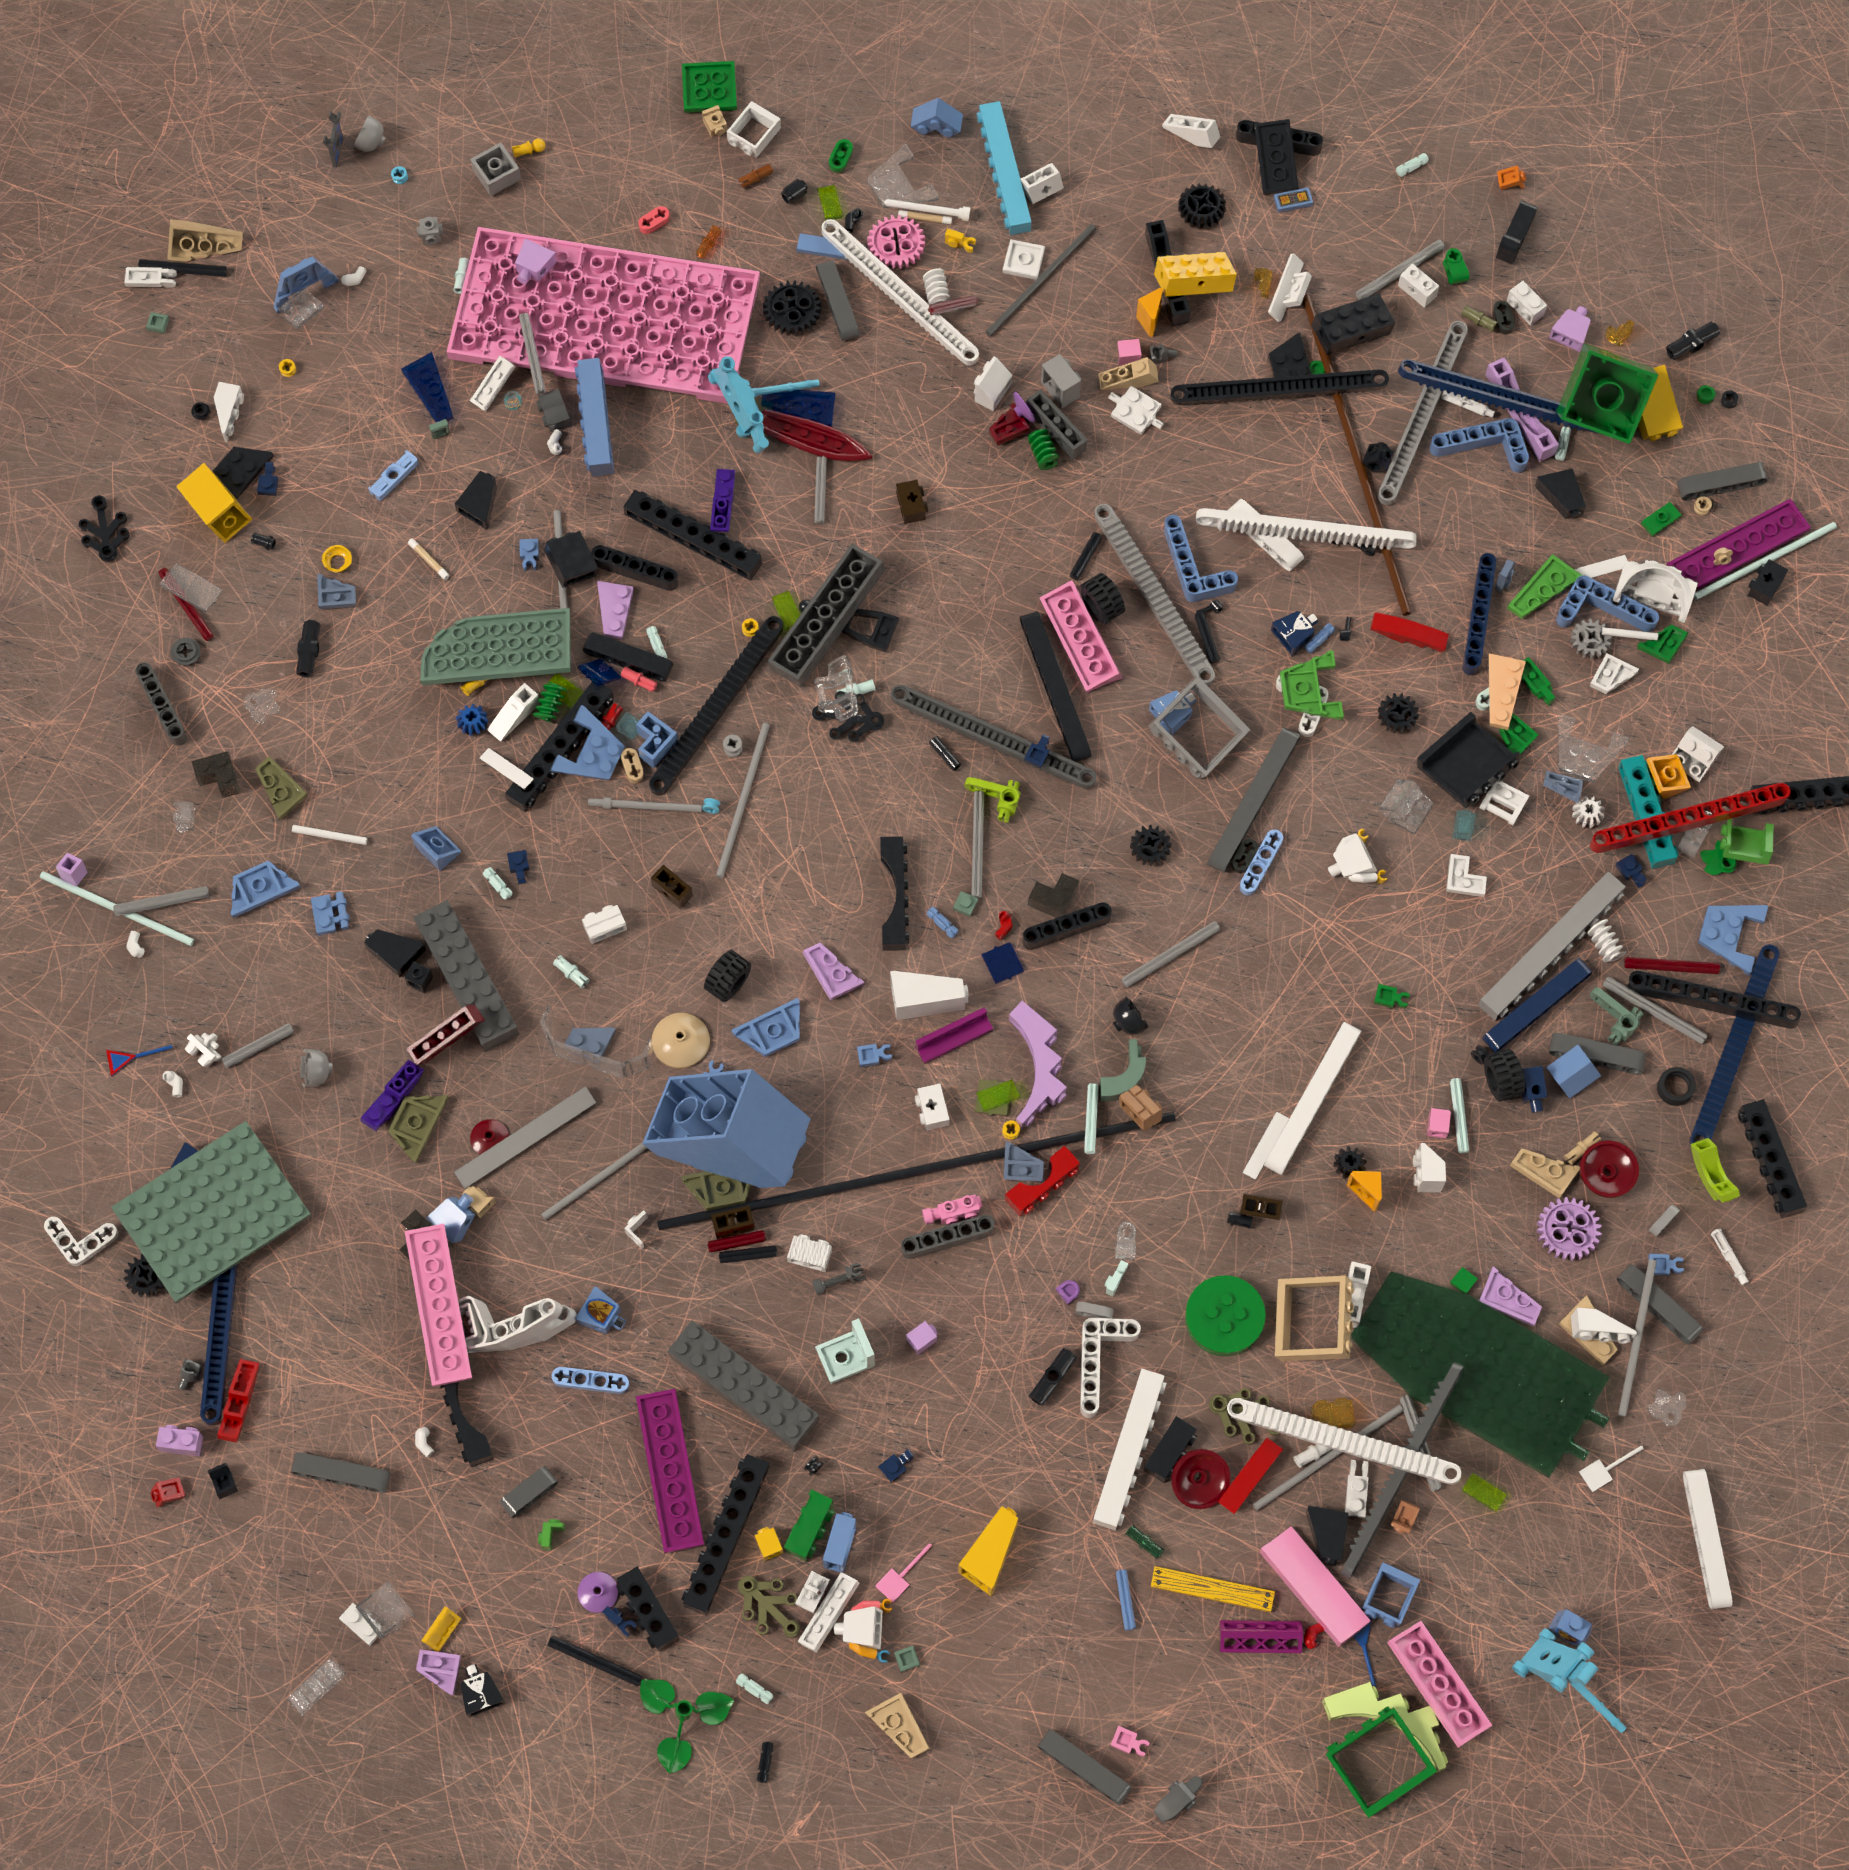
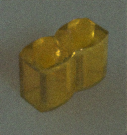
M1337 1398L1335 1402L1318 1400L1311 1407L1312 1419L1314 1421L1342 1429L1353 1428L1356 1424L1352 1400H1347V1398Z

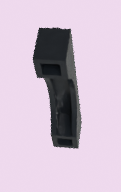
M1164 220L1146 223L1145 237L1154 267L1156 268L1158 257L1172 256ZM1163 293L1171 325L1176 326L1189 323L1191 311L1186 296L1165 297Z
M903 836L880 837L881 862L888 869L896 887V901L893 911L882 926L883 951L906 950V944H909V932H905V926H909V914H905V908H909L908 896H904V890H908V878L904 879V872H908V862L904 861V854H907V843H903Z
M459 1382L440 1385V1388H444L446 1395L443 1396L446 1407L450 1406L452 1413L449 1414L453 1426L457 1425L458 1432L455 1433L458 1444L462 1443L464 1451H461L464 1462H469L470 1466L474 1467L494 1460L486 1436L472 1427L462 1414L458 1400Z

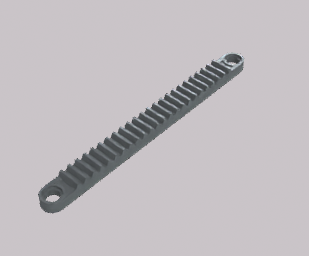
M896 685L891 691L893 703L909 710L910 713H916L917 716H922L924 719L936 722L937 725H943L944 728H949L951 731L963 734L964 737L976 740L979 744L983 743L986 747L989 746L993 750L996 749L1000 753L1003 752L1006 756L1010 755L1011 758L1024 762L1032 742L905 685ZM898 691H902L906 696L903 699H898L895 694ZM1050 750L1042 768H1038L1040 771H1045L1046 774L1050 773L1053 777H1058L1060 780H1065L1066 783H1072L1084 789H1090L1096 783V773L1092 769ZM1090 775L1092 781L1086 783L1082 781V776Z
M1454 1362L1444 1381L1438 1382L1439 1389H1434L1435 1396H1431V1403L1426 1404L1428 1410L1422 1411L1424 1417H1419L1420 1424H1415L1416 1431L1411 1432L1413 1438L1407 1439L1409 1445H1404V1448L1414 1450L1415 1452L1421 1451L1457 1384L1464 1366ZM1392 1467L1394 1474H1388L1390 1481H1385L1386 1488L1380 1489L1382 1495H1377L1379 1502H1373L1375 1509L1369 1510L1371 1516L1365 1517L1367 1523H1362L1363 1531L1358 1530L1359 1538H1354L1355 1545H1350L1352 1552L1342 1569L1341 1575L1349 1579L1354 1575L1409 1472Z

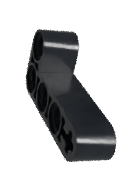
M1521 200L1511 224L1500 242L1496 255L1497 259L1513 265L1536 215L1538 206Z

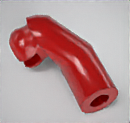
M1320 1623L1308 1627L1305 1631L1303 1642L1308 1649H1314L1317 1646V1635L1325 1631Z

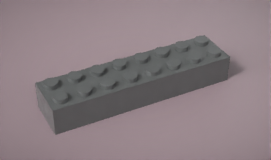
M852 543L769 658L768 664L770 669L797 686L802 687L885 571L883 561Z
M446 900L414 916L415 924L460 1008L475 1004L485 1021L472 1029L484 1052L519 1035L517 1026L449 901Z
M693 1320L667 1351L669 1358L794 1451H796L819 1421L818 1413Z

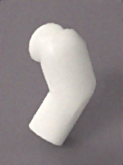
M131 931L127 942V950L133 957L141 958L145 951L138 945L140 933Z

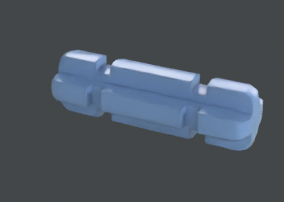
M1330 623L1324 626V629H1321L1311 641L1305 644V650L1308 653H1313L1316 647H1319L1328 639V636L1335 632L1334 626Z
M931 907L927 911V916L930 919H934L933 922L944 932L946 931L950 938L958 934V929L954 925L951 926V922L941 913H938L935 907Z

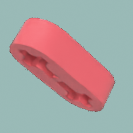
M659 206L642 216L638 221L640 231L644 234H650L668 223L670 219L668 209Z

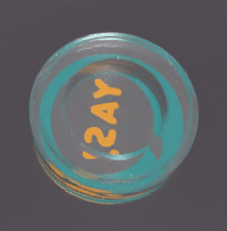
M510 391L505 394L504 404L506 408L516 410L521 407L522 397L518 392Z

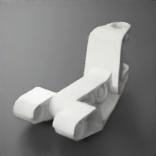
M471 1296L458 1300L461 1315L466 1314V1317L470 1318L468 1320V1324L472 1326L470 1332L474 1333V1335L465 1338L468 1353L513 1350L546 1341L574 1324L577 1316L572 1308L546 1298L524 1306L523 1312L519 1315L494 1323L484 1302ZM567 1311L568 1315L566 1319L563 1320L562 1316L564 1312ZM506 1328V1334L502 1337L501 1332Z

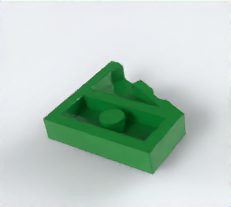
M1672 624L1664 628L1662 632H1657V641L1647 640L1644 643L1640 642L1637 649L1670 664L1688 637V632Z
M1514 713L1512 714L1508 730L1498 728L1506 748L1514 754L1519 751L1521 755L1539 735Z

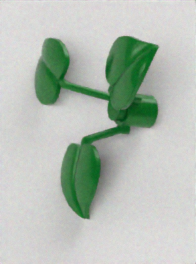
M642 1679L640 1697L644 1707L653 1714H661L665 1707L669 1709L675 1708V1716L680 1720L676 1740L666 1738L660 1742L657 1748L658 1760L668 1773L680 1771L691 1758L692 1748L690 1743L680 1741L683 1721L688 1720L692 1712L696 1714L700 1713V1718L705 1724L718 1725L725 1720L734 1703L731 1697L718 1692H705L696 1699L698 1709H695L687 1700H681L670 1705L675 1697L674 1688L670 1683L660 1679Z

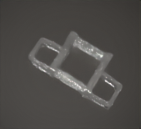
M845 655L828 663L829 678L818 677L814 680L819 698L818 710L820 712H835V716L840 722L858 713L857 695L854 693L852 682L853 671L850 660ZM844 664L845 669L835 674V669ZM845 683L847 694L833 701L826 700L825 689H833ZM851 705L849 710L841 714L840 710Z

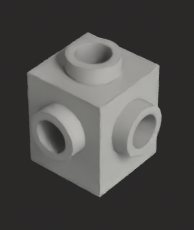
M437 217L419 219L420 226L417 227L418 237H422L423 246L441 244L440 235L443 234L442 223L438 224Z

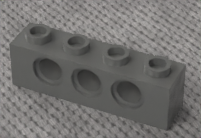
M1041 389L1027 399L1026 405L1032 412L1035 420L1043 429L1049 430L1048 434L1072 460L1087 450L1088 440Z

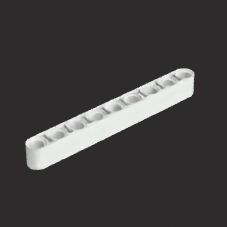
M1346 1022L1342 1024L1264 1164L1265 1167L1280 1175L1283 1174L1360 1036L1361 1030Z

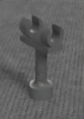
M854 1263L850 1268L846 1266V1273L840 1276L838 1275L822 1281L820 1278L813 1280L812 1283L816 1294L821 1295L825 1293L826 1288L845 1282V1280H850L852 1284H855L856 1281H864L866 1275L861 1276L864 1269L860 1267V1264Z

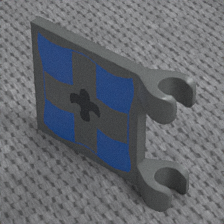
M330 111L328 119L334 124L330 139L324 135L323 144L329 150L333 167L337 168L343 141V133L339 122L341 112L335 115Z

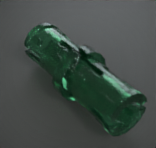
M1134 1524L1125 1533V1535L1139 1544L1141 1550L1145 1549L1156 1560L1165 1551L1164 1548L1151 1539L1149 1534H1144Z

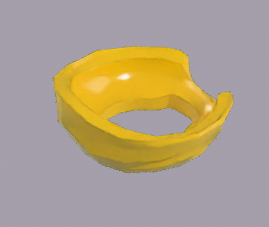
M334 545L325 550L321 561L328 570L343 572L351 565L352 555L344 546ZM335 556H342L345 559V563L340 569L331 568V559Z

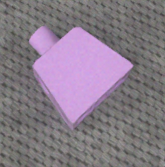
M525 238L515 262L516 270L520 273L517 280L522 284H526L530 278L540 281L556 264L555 252Z
M1579 306L1576 312L1567 309L1552 327L1549 338L1580 352L1591 321L1590 318L1586 317L1587 309Z

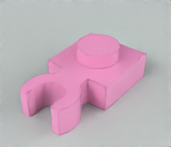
M1118 1726L1110 1746L1127 1754H1130L1131 1749H1133L1137 1755L1144 1757L1145 1753L1140 1751L1139 1746H1149V1742L1147 1740H1135L1137 1733Z

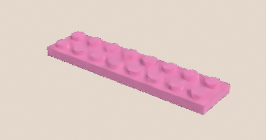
M439 1224L405 1231L432 1387L472 1379L445 1225Z

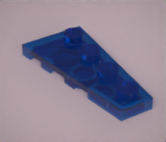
M432 352L401 368L402 374L435 423L444 419L448 422L454 418Z
M793 390L791 392L762 395L761 406L832 427L836 392Z

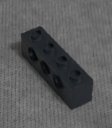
M637 1566L616 1578L619 1583L616 1585V1588L621 1596L626 1595L629 1601L626 1605L631 1614L634 1612L637 1614L639 1619L636 1622L641 1631L646 1630L649 1637L646 1639L651 1648L656 1647L659 1652L678 1641L679 1636L639 1567ZM634 1588L642 1590L641 1595L638 1597L631 1596V1591ZM648 1605L652 1607L649 1614L644 1615L641 1613L643 1606ZM654 1623L662 1625V1629L659 1632L651 1630V1626Z

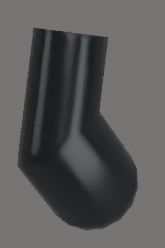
M856 208L846 215L845 229L849 233L854 232V224L863 216L862 209Z

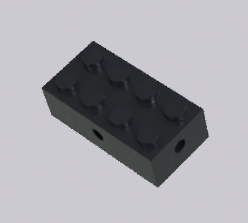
M1379 293L1315 315L1311 326L1326 355L1389 335L1395 325V321Z

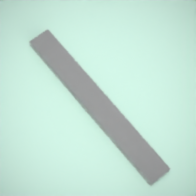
M586 1086L454 1171V1174L465 1189L596 1103Z

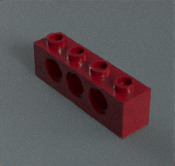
M475 1004L464 1006L409 1046L407 1051L416 1065L427 1063L485 1020Z

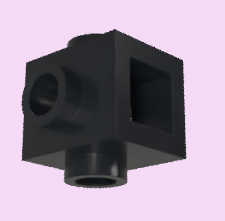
M1383 442L1369 444L1362 463L1373 473L1387 471L1394 452Z

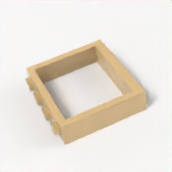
M1347 1276L1278 1279L1275 1336L1276 1358L1280 1361L1350 1359V1348H1352L1350 1334L1353 1332L1351 1313L1354 1311L1352 1302L1354 1289L1351 1279ZM1340 1285L1337 1348L1290 1350L1292 1288Z

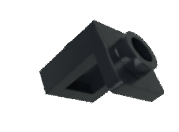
M227 1463L208 1470L219 1500L238 1492L233 1474Z

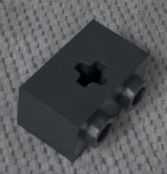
M1770 559L1765 565L1762 563L1757 571L1759 576L1757 579L1753 577L1748 586L1750 588L1748 596L1768 606L1784 580L1788 569Z

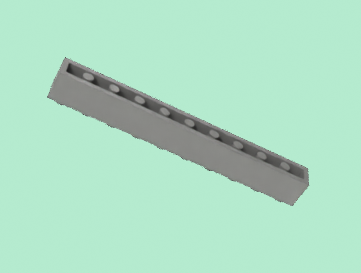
M1608 871L1480 1000L1478 1006L1495 1021L1499 1017L1504 1018L1510 1011L1508 1008L1512 1004H1518L1523 998L1521 995L1525 991L1529 992L1535 986L1534 982L1538 978L1541 980L1548 973L1547 969L1551 965L1554 967L1561 960L1560 956L1563 953L1567 954L1574 945L1572 943L1576 939L1580 941L1586 935L1585 930L1588 927L1592 928L1598 923V917L1601 914L1605 916L1612 907L1610 905L1614 901L1618 903L1625 895L1623 891L1626 886Z

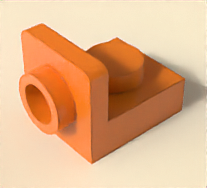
M1518 165L1497 171L1501 190L1517 185L1521 189L1525 188L1526 175L1524 171L1520 170Z

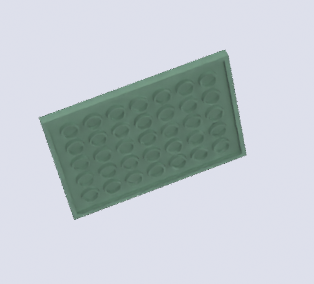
M246 1121L111 1207L175 1303L183 1300L311 1216L306 1206Z

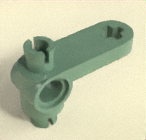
M1598 987L1591 991L1590 997L1618 1020L1610 1029L1612 1034L1607 1037L1608 1041L1611 1043L1615 1039L1612 1044L1616 1046L1620 1041L1625 1042L1640 1025L1639 1019L1643 1017V1012L1640 1010L1637 1013V1007H1634L1631 1012ZM1622 1023H1629L1631 1028L1624 1027Z

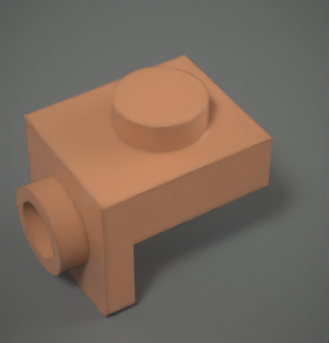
M1401 1499L1391 1523L1394 1526V1530L1405 1534V1532L1410 1533L1420 1507Z

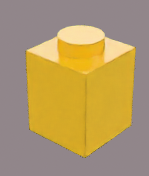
M765 1527L757 1531L758 1534L755 1535V1540L764 1561L783 1554V1549L774 1528L769 1529V1527Z

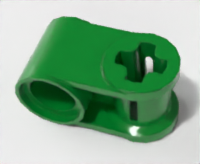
M1456 248L1449 249L1443 261L1449 284L1454 285L1469 281L1470 275L1462 253Z

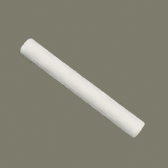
M1602 627L1601 635L1656 641L1658 639V633L1604 627Z

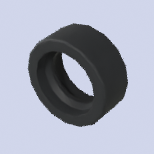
M1681 1067L1668 1068L1662 1073L1657 1082L1659 1097L1665 1103L1673 1106L1687 1103L1696 1088L1694 1076L1688 1070ZM1671 1076H1678L1684 1079L1688 1086L1686 1094L1681 1097L1669 1094L1665 1089L1666 1080Z

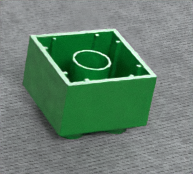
M1584 343L1556 412L1561 420L1630 444L1658 374L1652 367Z

